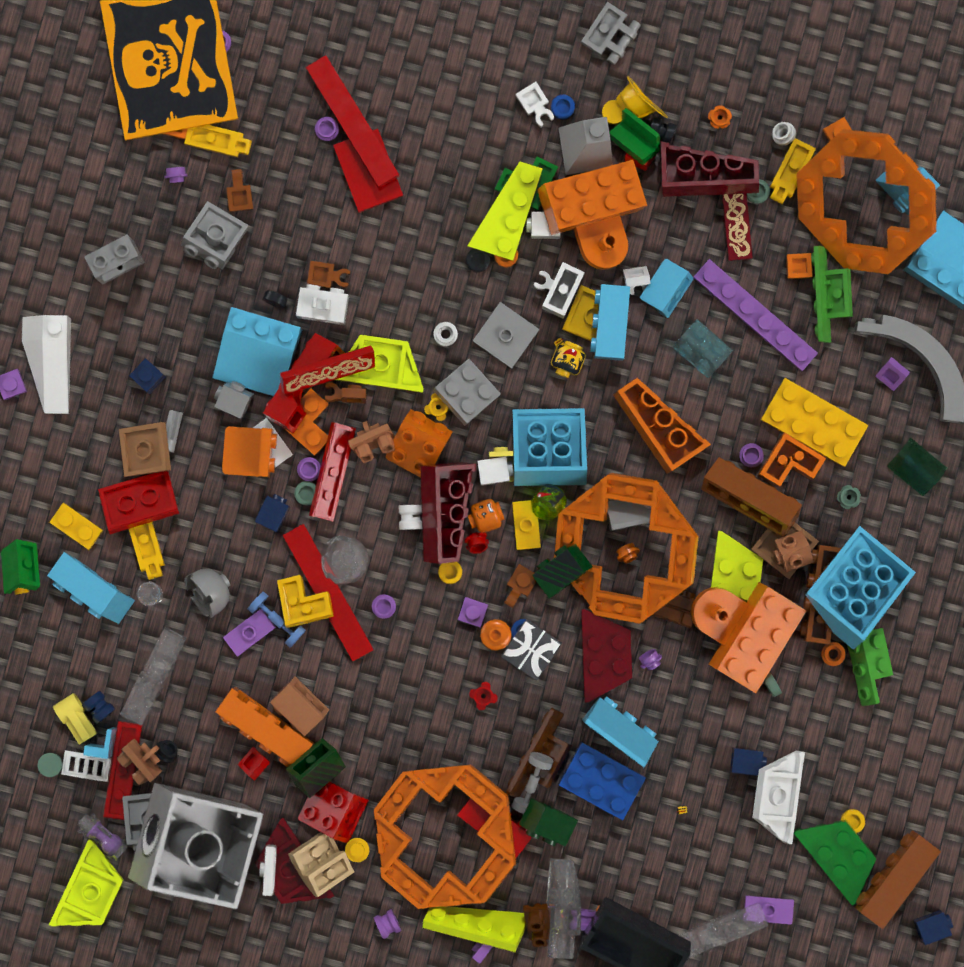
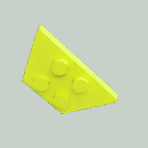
M360 335L350 351L371 345L374 350L375 368L335 379L337 381L420 393L424 391L408 341Z
M718 531L710 588H723L747 602L758 582H761L763 559L724 532Z
M88 840L49 923L50 926L104 924L124 879L93 840Z

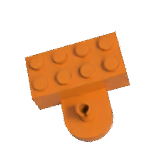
M634 160L544 183L537 189L551 235L574 230L583 259L596 269H611L624 260L628 251V240L620 216L638 212L647 206Z
M758 582L747 602L723 588L712 587L699 593L691 607V617L694 625L701 632L721 643L709 665L754 693H757L806 613L805 609Z

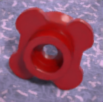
M476 532L464 539V543L467 544L466 549L472 554L484 552L489 544V540L486 539L487 533Z
M483 682L480 687L471 689L469 692V696L475 700L478 710H484L490 703L497 702L498 697L490 689L491 685L488 682Z

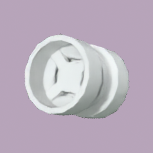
M399 505V514L401 515L399 530L423 529L422 521L420 520L422 505Z

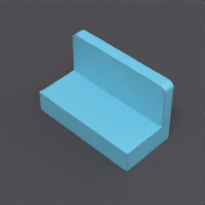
M664 259L650 280V284L647 285L641 294L640 299L656 308L664 317L669 318L694 278L689 271L668 259Z
M117 728L107 729L105 745L92 743L85 745L83 755L105 759L113 757Z

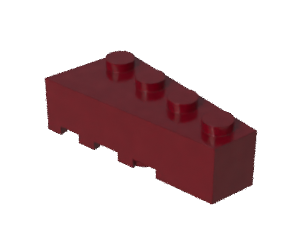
M661 142L663 197L759 193V160L733 155L725 156L715 154L713 151L705 150L704 152L681 145V147L670 145V143Z
M458 462L420 465L424 562L436 564L459 562L465 532L463 524L465 517L467 518L469 508L466 507L468 496L472 493L473 484H471L473 472L476 471V463Z

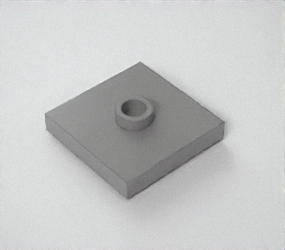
M500 302L473 342L512 369L539 329Z

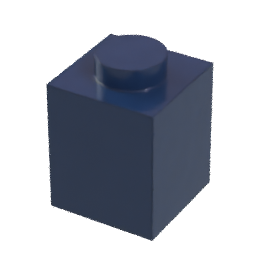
M146 358L129 375L149 394L166 377Z
M276 494L272 498L267 496L255 522L278 533L290 509V506L286 505L287 499Z
M732 747L730 772L758 776L759 769L767 764V757L763 756V751Z
M941 910L913 920L921 943L924 945L952 936L950 929L953 928L951 918L949 914L945 915Z

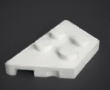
M794 751L759 769L752 818L783 843L792 844L805 755V752Z

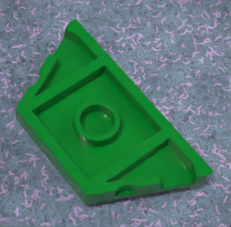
M847 820L816 825V827L796 829L794 831L795 836L853 906L872 870L876 856Z

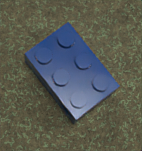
M580 742L558 785L623 820L646 777L589 745Z

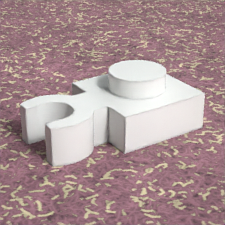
M537 82L516 93V97L527 115L536 114L535 120L539 127H543V123L540 120L542 115H547L551 121L554 120L553 113L544 108L549 101Z

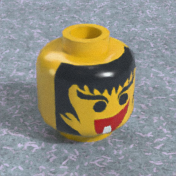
M569 341L557 345L551 359V365L557 369L555 373L565 378H569L570 374L578 375L586 359V355L582 351L583 347Z

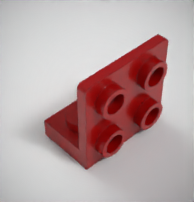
M329 781L311 798H307L298 816V820L332 839L348 843L369 800Z

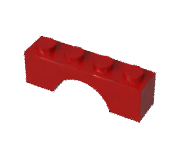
M315 333L306 343L300 357L293 363L292 369L341 355L345 352L337 344ZM280 383L279 389L266 404L263 414L273 423L294 434L307 414L301 403L303 390L284 395Z

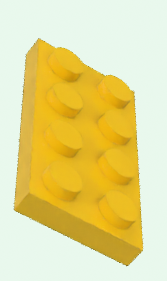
M786 378L783 379L761 418V421L790 435L842 467H845L868 427L866 423Z

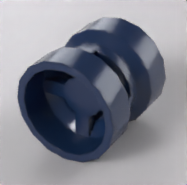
M101 691L95 693L81 705L93 715L92 719L96 724L100 723L115 710L111 703L105 701V696Z

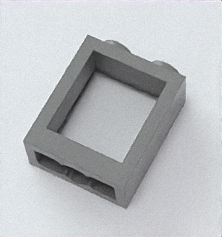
M128 234L84 256L94 277L102 285L145 263L135 242ZM122 265V266H123V269H122V270H118L117 267H119V266Z

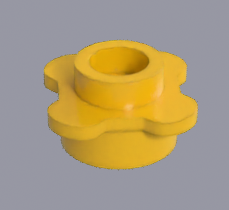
M434 393L431 395V401L429 405L425 406L424 411L427 415L432 414L438 421H444L449 408Z

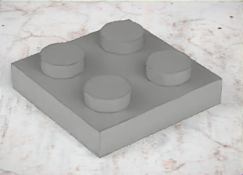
M470 359L466 360L433 389L464 426L501 395Z

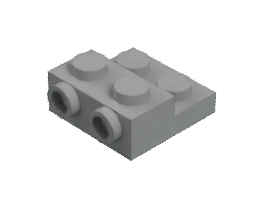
M207 201L183 236L181 246L184 247V251L192 257L198 255L205 259V264L210 268L216 269L219 267L223 270L235 252L236 246L248 230L249 225Z
M152 793L122 796L126 843L128 846H133V850L137 848Z

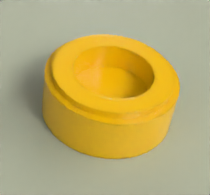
M617 100L608 101L602 109V117H607L608 124L617 125L622 122L623 109Z
M458 562L442 563L439 566L438 574L443 582L453 584L460 580L462 568Z
M849 809L841 815L840 821L847 820L856 833H859L864 828L865 818L860 811Z

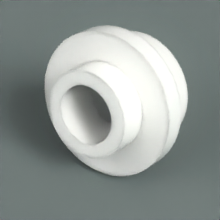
M780 122L773 128L772 137L778 145H788L796 136V129L790 123Z
M449 322L438 324L434 330V339L442 346L452 345L458 336L456 327ZM443 330L450 332L449 338H442L441 333Z

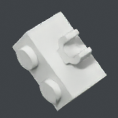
M564 262L555 280L551 279L547 272L540 271L539 275L543 276L546 282L543 285L535 282L534 287L538 290H549L542 309L564 319L585 272Z
M306 284V288L300 287L296 312L297 318L345 325L349 296L344 294V290L330 288V292L322 291L320 286Z

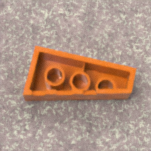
M638 378L613 394L666 474L711 445L706 439H703L696 433L693 427L685 423L672 408L664 404Z
M237 687L230 690L215 711L220 715L219 718L230 726L233 724L239 728V732L249 740L253 738L258 741L261 749L269 754L274 752L280 756L278 760L287 767L314 744V742L303 734L296 732L289 724Z

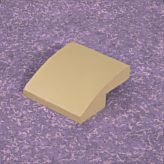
M321 832L288 854L298 874L315 897H319L354 873L345 851H339L335 840Z

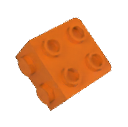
M410 409L393 439L395 450L387 453L386 459L421 478L420 465L436 464L453 431L449 430L444 424L436 423L427 418L422 412Z
M228 426L225 429L223 473L270 478V472L274 473L275 458H272V448L276 449L277 434H273L274 430L272 428L259 429Z

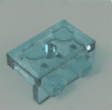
M698 319L673 346L680 356L688 360L707 378L717 370L733 351Z

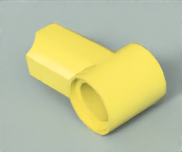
M72 693L53 705V708L59 719L68 726L80 745L98 733L84 713L85 709L81 706V701L75 693Z

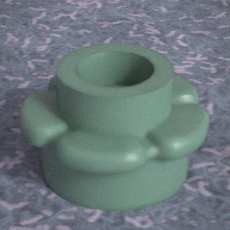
M847 485L838 492L837 500L844 509L855 508L860 503L861 494L857 488ZM847 495L851 496L850 500L847 499Z

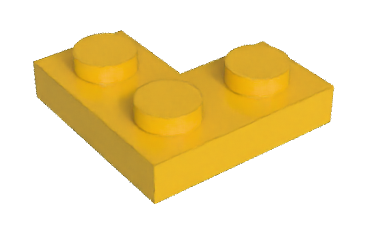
M301 575L277 580L284 622L287 628L334 617L331 598L328 592L306 597Z

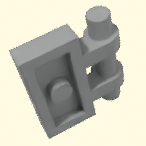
M607 2L582 39L581 44L600 56L605 49H608L612 53L607 61L615 65L619 58H623L626 53L625 49L630 41H634L638 35L636 32L641 24L633 20L628 27L623 23L627 14ZM619 31L623 36L615 44L611 40L616 32Z

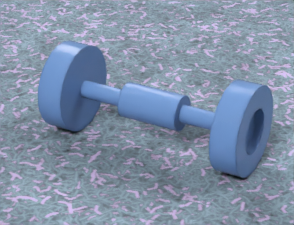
M263 591L250 604L247 610L253 614L260 607L268 615L267 618L279 629L282 627L290 635L285 644L291 648L306 630L301 625L295 632L287 628L284 619L274 610L271 612L263 604L269 597Z

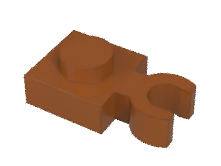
M310 261L307 284L330 289L332 282H336L338 286L347 288L349 284L341 282L340 276L343 274L350 275V270L340 269L334 271V264Z

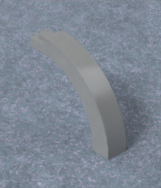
M882 315L879 324H876L875 319L862 318V322L858 321L855 323L854 333L888 338L905 345L915 352L925 362L936 381L941 405L940 421L964 424V382L954 360L940 342L922 328L892 316Z

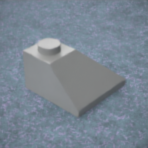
M607 117L582 120L558 128L565 175L585 173L613 165Z
M609 499L607 519L610 531L650 523L651 510L641 504Z

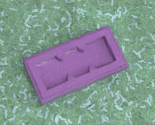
M262 609L258 610L223 637L237 657L276 628Z
M745 895L743 920L792 924L794 900Z

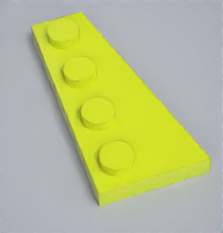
M448 906L429 907L423 920V928L512 952H516L527 927L524 913Z

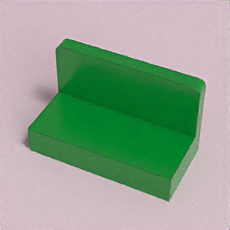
M625 108L622 111V122L609 132L610 140L641 165H644L660 152V135Z
M18 539L14 540L1 550L4 594H10L17 588L35 591L40 588L37 543Z

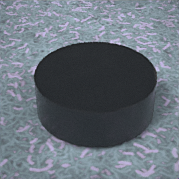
M472 249L466 257L467 266L473 272H483L490 264V256L487 252Z
M270 290L265 291L262 299L264 302L282 309L285 308L288 301L285 296Z

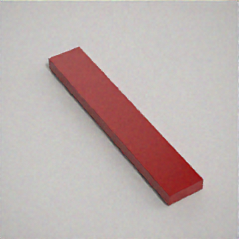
M325 55L308 65L306 70L378 188L398 178L399 173L328 57Z
M302 524L284 534L283 537L314 593L328 592L330 594L334 617H330L329 620L351 660L355 661L373 651L371 643L306 526Z

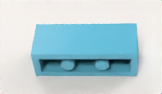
M601 284L600 290L595 291L594 304H599L598 314H593L592 328H597L596 338H591L590 352H595L594 358L624 360L630 286Z

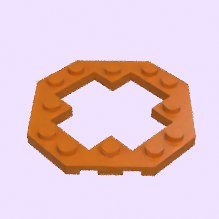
M843 129L797 172L798 218L844 269L889 274L936 232V186L929 178L926 179L917 170L919 167L906 153L903 154L894 144L895 140L889 134ZM844 156L884 160L886 165V184L909 186L910 228L890 226L887 229L888 248L847 243L846 220L824 218L823 176L842 178L845 175Z
M610 473L558 513L555 552L564 545L569 548L574 544L581 550L584 518L602 522L606 521L609 499L651 506L649 530L672 534L668 579L651 575L645 576L642 598L600 590L602 566L592 565L593 567L571 583L579 595H583L594 615L640 624L694 583L698 535L657 480Z
M471 764L404 771L374 808V817L378 831L376 834L378 853H380L381 878L418 909L485 903L516 865L508 795ZM456 785L491 815L477 835L495 850L468 885L451 871H447L436 887L433 888L399 859L413 839L396 826L395 823L421 789H424L440 803Z

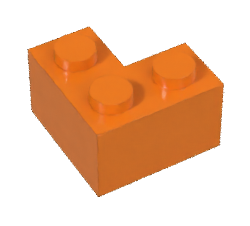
M784 433L779 438L757 476L777 488L782 485L791 468L812 480L826 458Z

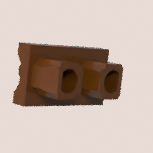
M536 903L533 907L523 905L529 940H532L533 947H546L548 939H554L548 904L541 905Z

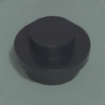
M164 740L156 744L159 750L154 754L160 759V762L169 764L177 758L178 749L175 743L170 740Z

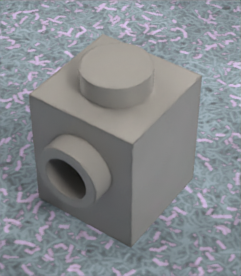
M227 382L223 387H218L214 399L217 400L214 407L241 419L245 416L254 394L245 390V386L238 382Z

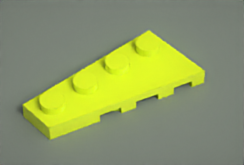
M519 161L467 245L468 247L508 260H514L543 170L542 168Z

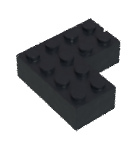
M605 897L596 911L595 917L591 919L582 934L580 948L615 967H683L690 956L691 942Z

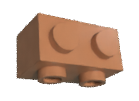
M296 676L270 702L274 710L279 715L284 716L296 732L302 733L304 736L329 711Z

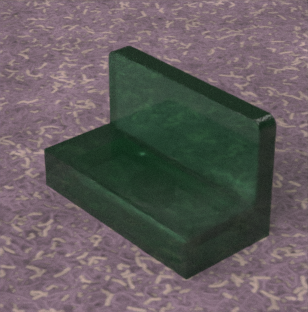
M911 437L887 465L890 470L922 496L929 492L947 470L945 465Z

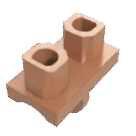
M365 421L362 423L364 430L357 432L358 437L348 441L351 449L363 463L369 462L374 458L372 450L380 447L383 454L395 450L393 441L395 434L390 429L388 423L380 426L379 423L370 426L369 422Z
M133 739L122 748L123 751L117 758L123 767L126 768L133 762L139 769L132 775L138 785L147 781L151 782L162 772L157 765L160 759L154 754L159 750L157 745L150 749L145 742L140 746Z

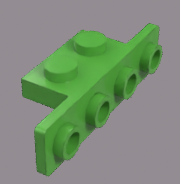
M814 246L811 260L815 267V276L813 277V287L816 290L814 311L817 314L818 322L815 326V334L819 342L831 343L830 319L853 317L851 271L848 268L828 270L827 249L822 246Z
M883 628L872 630L866 639L855 649L847 645L862 706L879 704L875 679L893 675Z

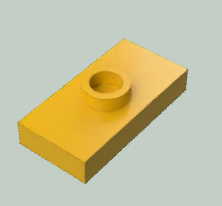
M536 500L512 502L517 550L541 548Z

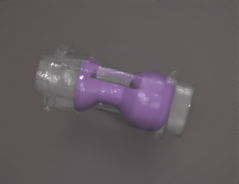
M86 813L77 824L80 827L77 832L92 838L101 846L109 859L112 857L117 861L128 848V845L125 843L126 840L108 831L101 821L95 817L94 813L91 816Z

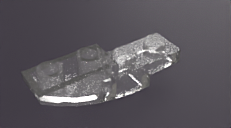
M167 627L163 629L120 715L139 725L143 724L178 659V655L187 639L186 637Z
M550 858L546 904H548V908H551L547 957L573 959L575 935H580L581 901L577 873L573 860Z
M756 903L688 929L689 931L681 933L679 936L691 942L689 956L691 958L769 925L760 904Z

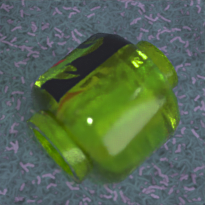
M548 484L542 486L531 500L533 513L542 520L555 519L567 504L563 490L558 486Z

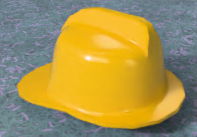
M627 76L629 83L616 98L622 109L627 108L638 118H643L655 111L668 118L642 92L638 85Z

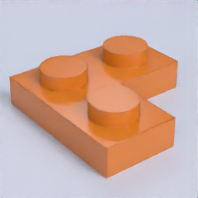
M311 388L301 399L302 407L307 414L295 433H289L316 456L326 445L328 435L314 421L329 404Z

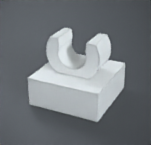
M647 266L623 270L626 286H630L631 295H634L635 286L641 285L644 291L647 284H650Z

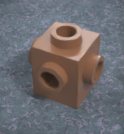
M802 530L775 540L777 550L773 551L778 565L783 564L786 572L814 562L810 545Z

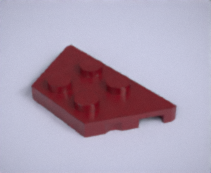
M581 609L585 702H590L632 679L631 630L601 616L594 615L586 609Z
M281 818L256 860V866L260 870V863H265L266 846L276 845L274 893L281 904L332 898L335 895L331 889L319 897H315L298 874L288 854L302 844L285 818Z

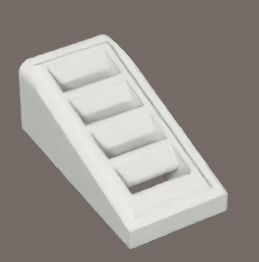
M65 750L61 774L109 782L112 757L105 759L84 756L81 752ZM71 757H76L74 771L69 770ZM80 758L85 759L83 772H79ZM90 760H94L92 774L88 773ZM99 761L103 762L101 775L97 774Z

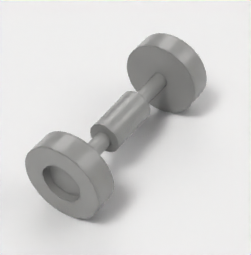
M538 752L530 754L528 761L536 769L534 774L530 775L525 789L527 791L525 798L516 797L512 803V808L524 814L530 802L531 794L535 793L540 779L538 776L540 769L550 770L554 761L545 754Z

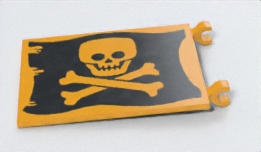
M217 0L100 1L125 141L238 119Z

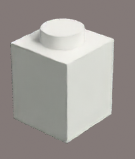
M532 212L531 218H527L526 232L531 233V239H560V233L551 235L544 212Z
M506 457L478 461L481 485L509 482V476H514L512 461L507 462Z

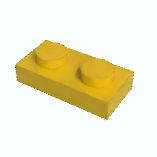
M62 503L50 520L52 525L88 550L92 548L104 531L65 503Z

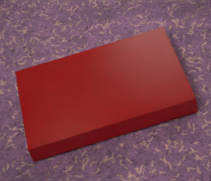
M378 128L372 130L388 155ZM349 139L333 145L359 213L403 197L397 178L378 188Z
M169 471L147 474L98 489L110 534L180 514Z

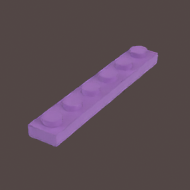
M710 259L693 277L801 372L818 354Z

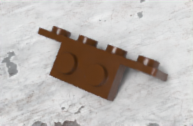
M551 708L544 715L542 726L538 733L532 737L528 752L521 758L516 774L508 782V789L506 791L508 795L515 798L520 797L530 775L534 774L536 767L528 761L532 752L542 753L553 759L552 768L550 770L540 769L538 775L540 777L538 783L550 788L572 745L553 735L564 715L562 712Z

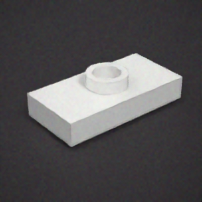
M276 845L266 846L265 863H260V877H264L263 896H272L274 894Z

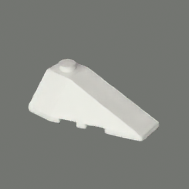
M62 315L23 317L22 343L45 414H69L71 318Z

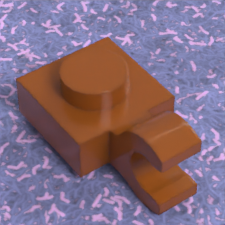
M241 169L231 170L233 187L226 188L229 212L253 210L251 185H243Z
M335 383L325 384L326 389H333L335 391L332 396H325V401L327 402L342 401V403L366 404V389H362L360 385H348L347 388L339 389Z
M518 564L507 583V586L513 589L504 603L512 608L520 594L528 597L536 583L532 576L534 572Z

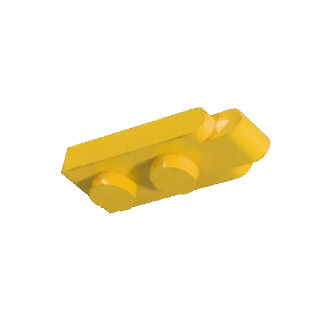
M205 125L188 129L184 144L238 157L239 153L249 155L252 141L243 138V133Z
M794 138L770 185V188L774 189L770 199L783 204L787 196L792 197L797 188V172L811 160L816 148Z
M153 522L130 528L129 532L141 572L146 571L149 580L163 576L161 566H164L165 563Z

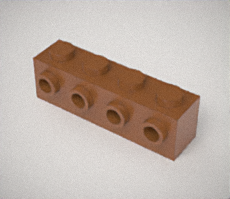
M718 457L705 475L701 488L704 492L785 537L799 517L802 504L795 498L786 496L774 486L765 484L753 474L744 472L732 462L725 461Z
M816 545V550L812 549L811 553L814 562L811 564L814 565L812 574L809 573L807 577V588L813 586L842 548ZM805 597L803 609L807 612L806 621H802L800 626V635L803 636V641L830 645L832 630L809 599Z
M913 830L904 835L900 841L901 846L895 853L889 855L885 862L886 866L881 872L874 875L871 880V886L866 892H862L856 901L857 904L854 907L882 929L885 928L941 853L939 849Z

